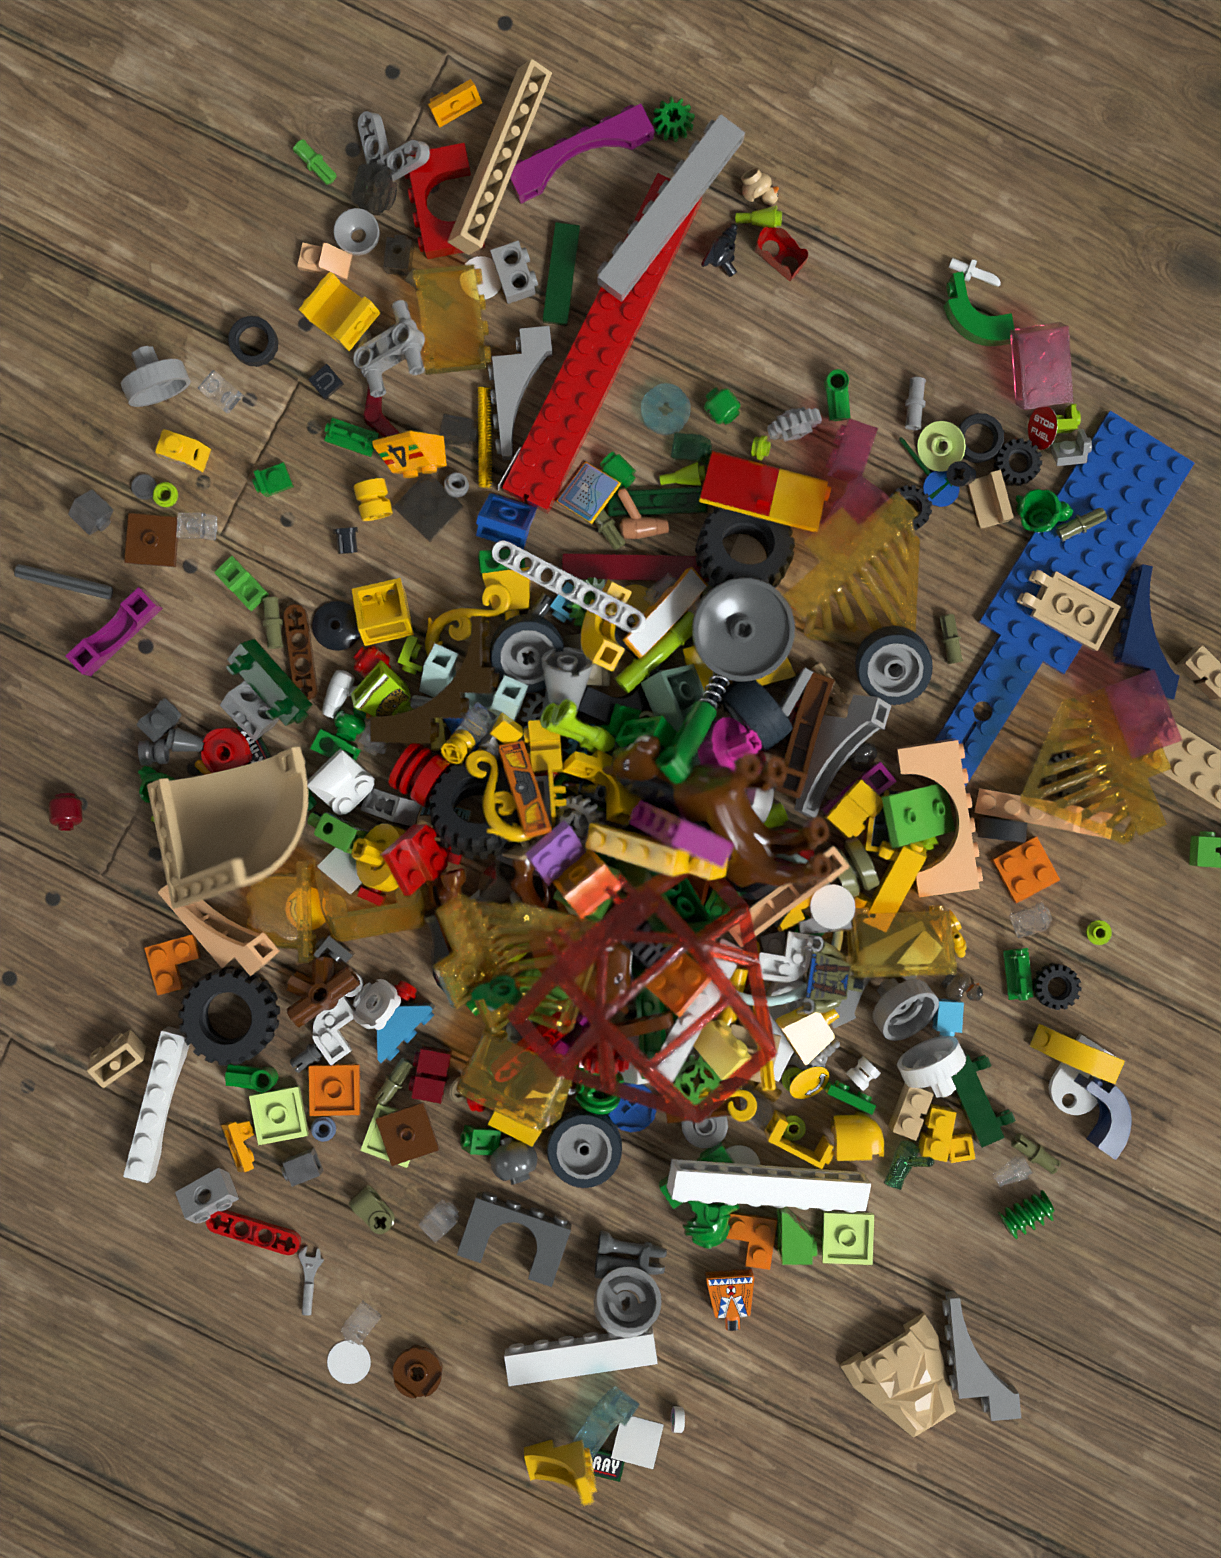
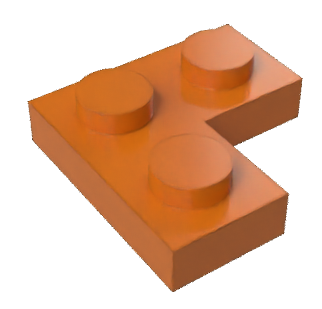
M193 934L144 948L157 996L184 988L177 964L201 958L197 941Z
M737 1212L730 1213L731 1218L728 1221L730 1231L727 1239L748 1241L745 1266L770 1270L777 1219Z

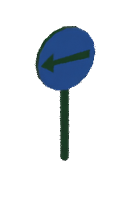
M900 437L899 442L927 475L923 484V493L929 495L928 500L937 507H945L952 504L958 497L960 488L949 483L947 471H934L931 473L908 443Z

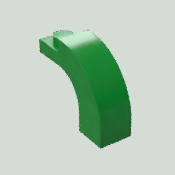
M963 271L953 273L946 284L948 297H952V299H949L944 305L946 316L953 328L965 339L983 346L1011 344L1016 339L1012 313L986 316L976 311L968 299Z

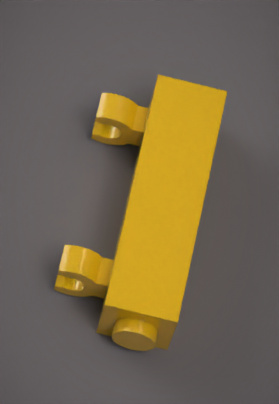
M882 841L878 849V855L885 859H891V862L879 886H877L872 898L861 892L853 898L855 907L865 910L863 923L885 933L887 932L927 858L926 848L919 841L898 848H892L890 843Z

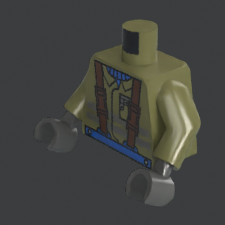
M808 935L809 938H812L813 944L812 946L805 945V949L812 951L811 960L806 974V994L803 996V999H797V1002L803 1003L804 1009L797 1011V1013H825L839 1007L842 1000H847L848 990L862 992L864 977L850 975L851 964L847 963L846 956L837 948L824 942L819 936Z

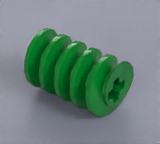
M1043 1189L1040 1190L1041 1199L1036 1194L1031 1195L1032 1203L1024 1198L1022 1200L1023 1208L1018 1203H1014V1212L1008 1207L1004 1209L1005 1216L998 1211L1008 1233L1015 1239H1018L1017 1230H1020L1024 1235L1027 1234V1225L1036 1230L1035 1221L1044 1226L1045 1216L1049 1220L1054 1221V1207Z

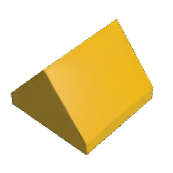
M502 712L490 734L506 745L517 742L523 735V729L521 725Z

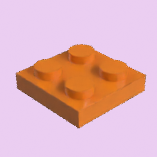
M1037 836L991 859L1014 903H1019L1060 881Z
M673 945L659 964L644 979L642 984L676 1015L681 1017L713 977L677 945Z
M360 1064L309 1065V1116L361 1114Z

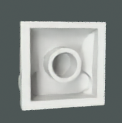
M340 748L307 781L308 788L327 803L335 813L344 815L352 811L372 791L375 779Z

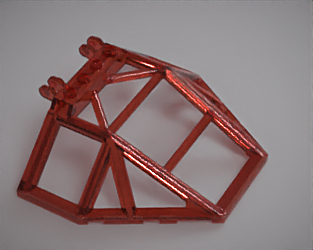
M660 873L635 890L620 875L617 878L618 883L629 895L621 901L614 889L607 886L604 890L617 906L575 942L560 927L557 930L558 935L569 945L564 952L561 953L553 940L547 938L544 943L557 958H555L553 963L506 1017L555 1076L700 1124L777 1056L750 906L724 877L711 880L704 878L731 910L695 934L661 895L690 876V873L673 876ZM655 911L674 934L633 930ZM736 925H740L744 950L714 942ZM620 941L677 944L605 1007L609 951ZM686 950H689L722 997L649 1060L608 1019ZM714 958L747 967L755 1014ZM598 961L595 1001L593 1002L575 980ZM556 985L562 989L591 1023V1026L562 1058L528 1019ZM729 1005L760 1049L695 1106L658 1067ZM595 1045L597 1047L600 1076L574 1068ZM613 1047L664 1097L617 1082Z

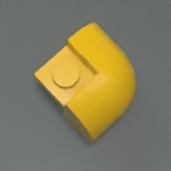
M855 1111V1115H833L834 1121H831V1132L834 1135V1156L837 1161L872 1160V1155L874 1154L884 1157L882 1129L873 1117L861 1111Z

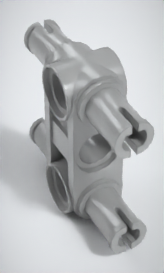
M398 300L392 304L396 320L395 326L373 339L369 327L357 341L358 347L354 353L353 362L355 366L361 369L362 375L367 378L370 394L374 397H381L386 394L382 373L401 361L407 360L409 373L412 375H419L425 371L420 353L425 342V336L423 332L417 329L416 323L411 319L408 304L404 300Z

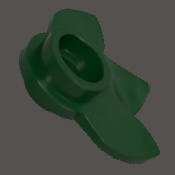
M499 974L494 976L489 982L480 983L475 986L471 992V1000L484 999L488 1009L493 1012L506 1002L513 1006H519L522 1001V992L515 987V979L512 976Z

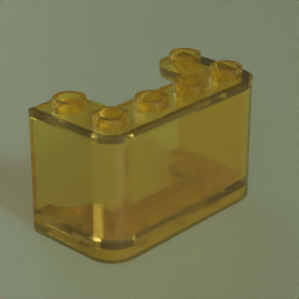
M475 263L413 270L414 284L416 283V288H418L416 294L419 302L422 332L425 336L423 349L424 354H427L425 355L426 362H424L426 375L486 369L487 363L492 361L490 345L486 346L485 336L489 335L488 321L482 319V310H486L485 295H480L479 285L483 284L482 269H477Z

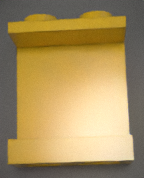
M331 271L321 279L316 289L304 300L303 305L298 309L308 321L348 351L353 348L381 313L365 296L361 298L350 290Z
M774 1110L764 1130L769 1142L821 1169L825 1163L829 1164L835 1151L832 1150L834 1146L827 1136H822L814 1152L794 1141L788 1140L782 1135L789 1123L783 1113Z

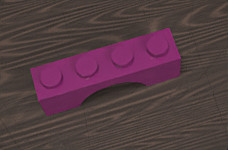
M138 587L120 604L116 615L95 634L84 638L65 657L82 675L92 676L163 608L146 590Z

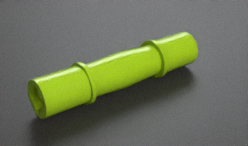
M687 612L643 657L637 660L634 659L615 678L616 682L625 692L629 693L642 680L649 677V673L666 660L679 645L683 646L685 641L692 636L694 618L692 612Z

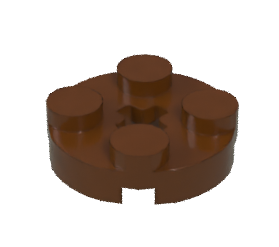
M413 1345L401 1352L394 1363L393 1378L395 1387L401 1394L409 1398L430 1396L440 1385L443 1364L438 1355L431 1349L421 1347L420 1345ZM421 1367L424 1376L418 1375L416 1378L413 1377L414 1371L412 1368Z

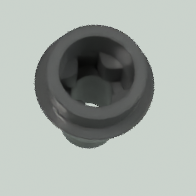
M178 727L176 729L170 728L166 748L172 749V752H201L204 746V738Z

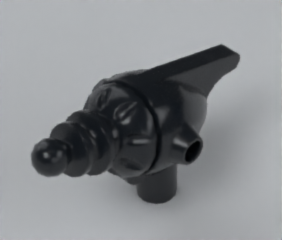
M732 223L722 235H719L712 241L701 263L702 267L708 266V264H711L713 267L722 266L728 277L737 273V270L731 263L735 259L734 252L736 246L734 241L737 236V224Z

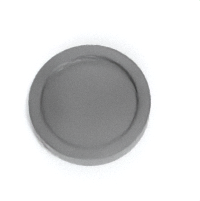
M139 475L132 482V492L139 499H151L157 483L149 475Z

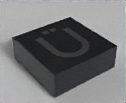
M328 364L324 365L308 379L325 400L344 385Z

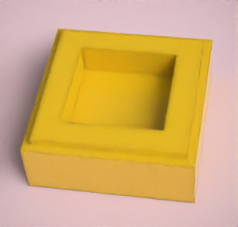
M970 1133L952 1136L948 1154L950 1163L975 1159L972 1135Z

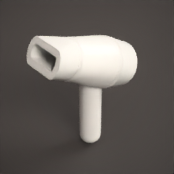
M336 670L329 682L322 714L334 718L346 698L351 696V693L358 687L353 686L355 678L352 674L344 670Z

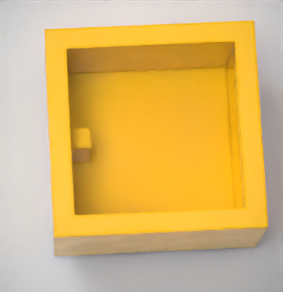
M401 578L352 589L358 630L365 646L414 635L407 596Z

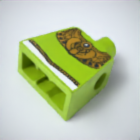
M381 660L351 693L354 707L373 716L394 715L398 712L405 713L414 709L411 707V702L408 701L411 695L407 684Z

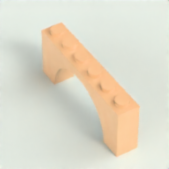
M953 738L895 747L900 774H918L938 782L950 795L956 811V829L949 847L937 860L921 867L915 878L918 896L926 897L980 889L979 882L983 881L981 867H976L975 857H979L977 842H973L972 833L976 832L974 818H969L968 808H972L970 793L965 791L964 783H968V773L966 768L962 769L961 759L965 758L963 743L959 744L958 740Z

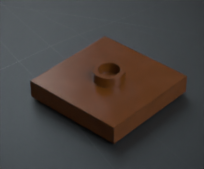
M128 513L124 563L176 568L180 518Z
M424 1101L376 1117L391 1166L436 1152L440 1149Z

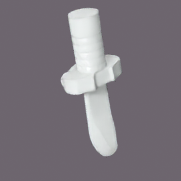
M952 258L949 268L959 272L963 271L965 281L969 282L972 276L991 285L1000 286L1001 282L997 276L975 268L976 260L972 259L969 265Z

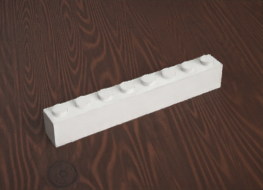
M672 1159L667 1188L671 1198L679 1202L695 1200L706 1204L712 1202H724L728 1205L743 1203L755 1207L761 1205H772L776 1208L790 1206L803 1210L809 1208H820L824 1211L838 1209L854 1213L856 1211H866L871 1183L864 1172Z

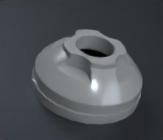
M359 208L349 209L343 212L336 220L334 225L335 240L339 247L348 254L358 256L367 254L378 243L379 225L375 217L368 211ZM358 229L366 233L365 240L360 243L352 240V233Z

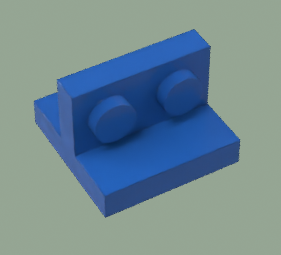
M489 493L477 517L476 524H478L476 536L497 543L499 541H507L524 550L537 508Z

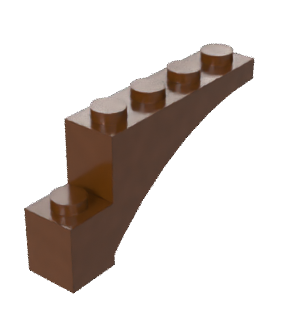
M813 672L807 682L792 724L793 730L789 733L781 757L785 764L786 776L782 782L774 785V791L800 799L808 776L819 728L835 679Z

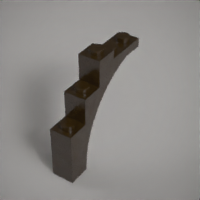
M471 616V643L460 669L451 682L433 699L411 711L394 715L371 716L370 742L433 743L435 742V737L438 738L439 723L435 722V718H464L465 713L469 712V698L465 697V693L491 694L495 692V688H499V673H495V667H485V662H489L490 657L489 647H486V637H489L490 624L489 621H486V616Z

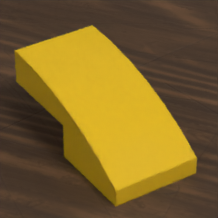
M814 894L798 904L786 915L778 926L779 932L805 920L802 911L811 907V900Z

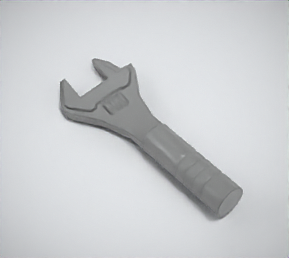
M305 1246L299 1253V1259L305 1275L302 1315H311L314 1277L317 1269L324 1261L321 1258L319 1248H317L316 1257L307 1256L308 1246Z

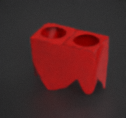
M765 227L760 232L754 250L756 254L788 281H791L806 264L809 252L805 248H800L785 229L776 227ZM775 241L779 245L780 250L776 257H773L770 252L762 250L765 242ZM785 257H794L798 261V268L792 274L787 266L781 265Z

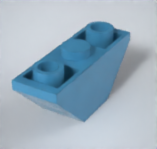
M400 1003L386 1022L385 1027L377 1030V1060L380 1063L385 1059L391 1061L400 1051L397 1046L403 1040L408 1043L417 1034L414 1029L420 1023L425 1025L434 1016L431 1011L436 1006L433 1003Z

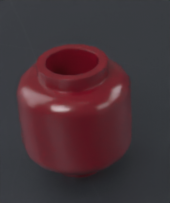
M56 794L55 798L49 801V821L52 825L58 826V830L71 831L74 830V826L82 822V802L75 797V794Z

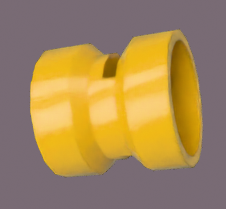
M458 729L443 744L441 752L447 761L459 764L475 747V739L468 731Z

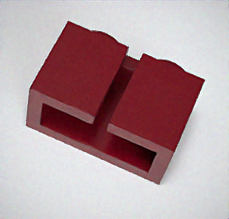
M424 1045L420 1052L416 1051L413 1066L417 1067L416 1076H411L408 1089L413 1091L412 1099L442 1103L452 1051Z

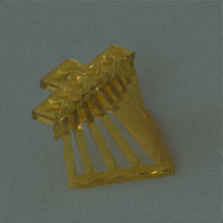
M898 491L860 526L841 507L803 542L820 562L786 592L783 598L797 612L798 618L801 621L806 617L803 634L808 640L862 643L866 636L874 630L882 628L881 623L852 575L853 573L871 591L894 626L906 627L916 633L920 539L915 533L912 520L918 513ZM901 530L905 531V541L900 532ZM889 541L895 544L900 560L907 565V574L888 543ZM876 552H879L888 561L899 584L906 589V599ZM865 562L871 566L896 602L898 609L905 616V624L864 564ZM841 584L854 597L871 626L872 632L861 631L857 626ZM830 594L838 604L848 631L836 630L833 626ZM817 606L821 609L823 630L814 629L818 613Z
M1107 686L1080 696V701L1073 697L1062 701L1020 800L1026 805L1123 845L1134 839L1135 832L1137 836H1141L1167 825L1148 778L1172 768L1153 724L1149 723L1128 732L1110 688ZM1071 709L1086 714L1088 718L1070 719L1068 715ZM1092 728L1094 733L1057 742L1062 730ZM1099 743L1100 747L1047 765L1051 754ZM1102 757L1106 760L1105 763L1037 789L1042 778ZM1111 772L1112 777L1054 802L1050 803L1040 799L1104 773ZM1117 786V792L1078 813L1065 809ZM1121 801L1124 803L1121 809L1103 823L1089 819ZM1126 817H1130L1124 833L1113 829Z
M462 894L457 895L436 910L453 952L433 967L451 1007L457 1010L471 999L472 990L478 984L489 982L496 975L508 974L515 979V987L517 988L569 987L568 997L563 1001L522 993L521 1003L561 1011V1018L557 1020L525 1006H513L507 1002L491 1012L486 1006L484 999L474 1000L488 1032L494 1034L512 1020L522 1025L525 1022L523 1017L555 1029L562 1034H566L573 1029L606 931V925L598 921L519 902L513 906L477 902ZM513 933V934L498 936L499 934ZM582 938L587 939L584 948L578 953L572 952L509 962L519 954ZM525 942V943L513 945V946H510V947H506V946H508V945H510V944ZM578 963L576 973L570 977L513 976L522 970Z

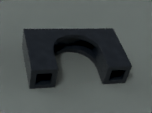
M627 621L628 627L632 628L634 624ZM616 625V642L637 660L638 657L623 641L629 632ZM661 664L649 673V677H646L633 690L621 697H610L586 686L577 711L610 724L615 704L642 711L643 706L646 707L649 702L641 683L661 671L659 670Z

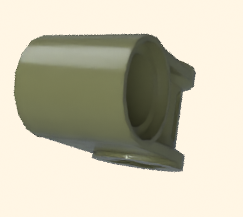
M369 1185L365 1186L349 1201V1206L353 1212L376 1234L388 1232L395 1221L393 1211ZM384 1216L387 1220L380 1225L378 1220Z

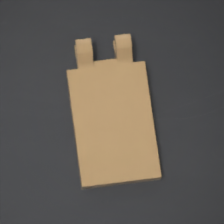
M1040 570L1032 571L1028 580L1040 585L1041 588L1036 597L1027 592L1025 594L1021 593L1017 602L1033 609L1030 617L1085 647L1098 651L1121 606L1057 571L1053 572L1051 577Z

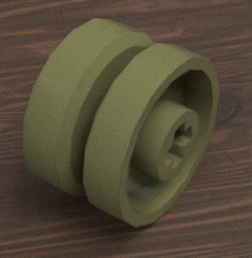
M853 836L844 841L843 849L846 857L841 849L834 845L850 866L835 878L837 885L847 889L853 898L859 895L860 889L857 880L867 891L879 886L880 883L873 863L857 837Z

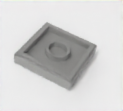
M806 668L797 671L796 676L779 703L780 708L787 717L813 673Z

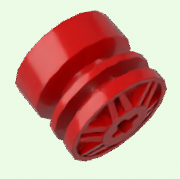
M412 743L396 762L389 778V786L399 789V792L405 795L412 790L411 799L421 806L428 808L433 785L438 783V777L442 773L448 774V768L454 764L440 755H436L431 759L432 750L424 748L420 743Z

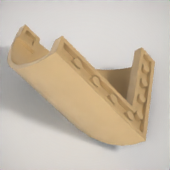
M292 747L271 758L225 771L169 781L168 778L159 779L147 785L172 909L183 907L258 881L276 870L288 858L301 836L308 807L305 760L300 747Z

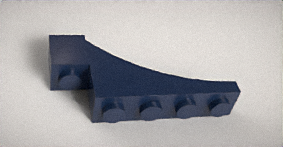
M1142 564L1136 567L1135 570L1133 569L1130 575L1129 584H1132L1130 594H1127L1124 601L1126 613L1125 618L1121 619L1118 632L1121 635L1119 642L1115 644L1113 650V657H1116L1114 664L1143 670V673L1139 674L1136 684L1137 688H1139V695L1166 701L1174 700L1180 675L1175 674L1170 668L1156 638L1150 608V582L1153 566Z

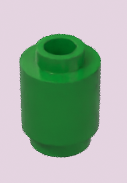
M614 451L609 453L600 463L603 469L602 472L621 483L619 488L622 486L625 488L629 487L636 479L634 476L636 470L620 454L617 455Z

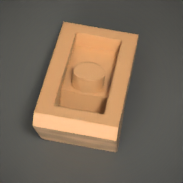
M302 243L297 267L299 270L327 275L331 271L337 278L347 280L352 255L328 243H323V247Z

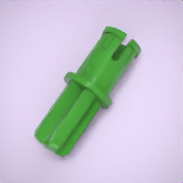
M304 139L298 141L293 148V152L307 164V169L313 171L326 185L332 184L337 175L323 161V156L317 154Z

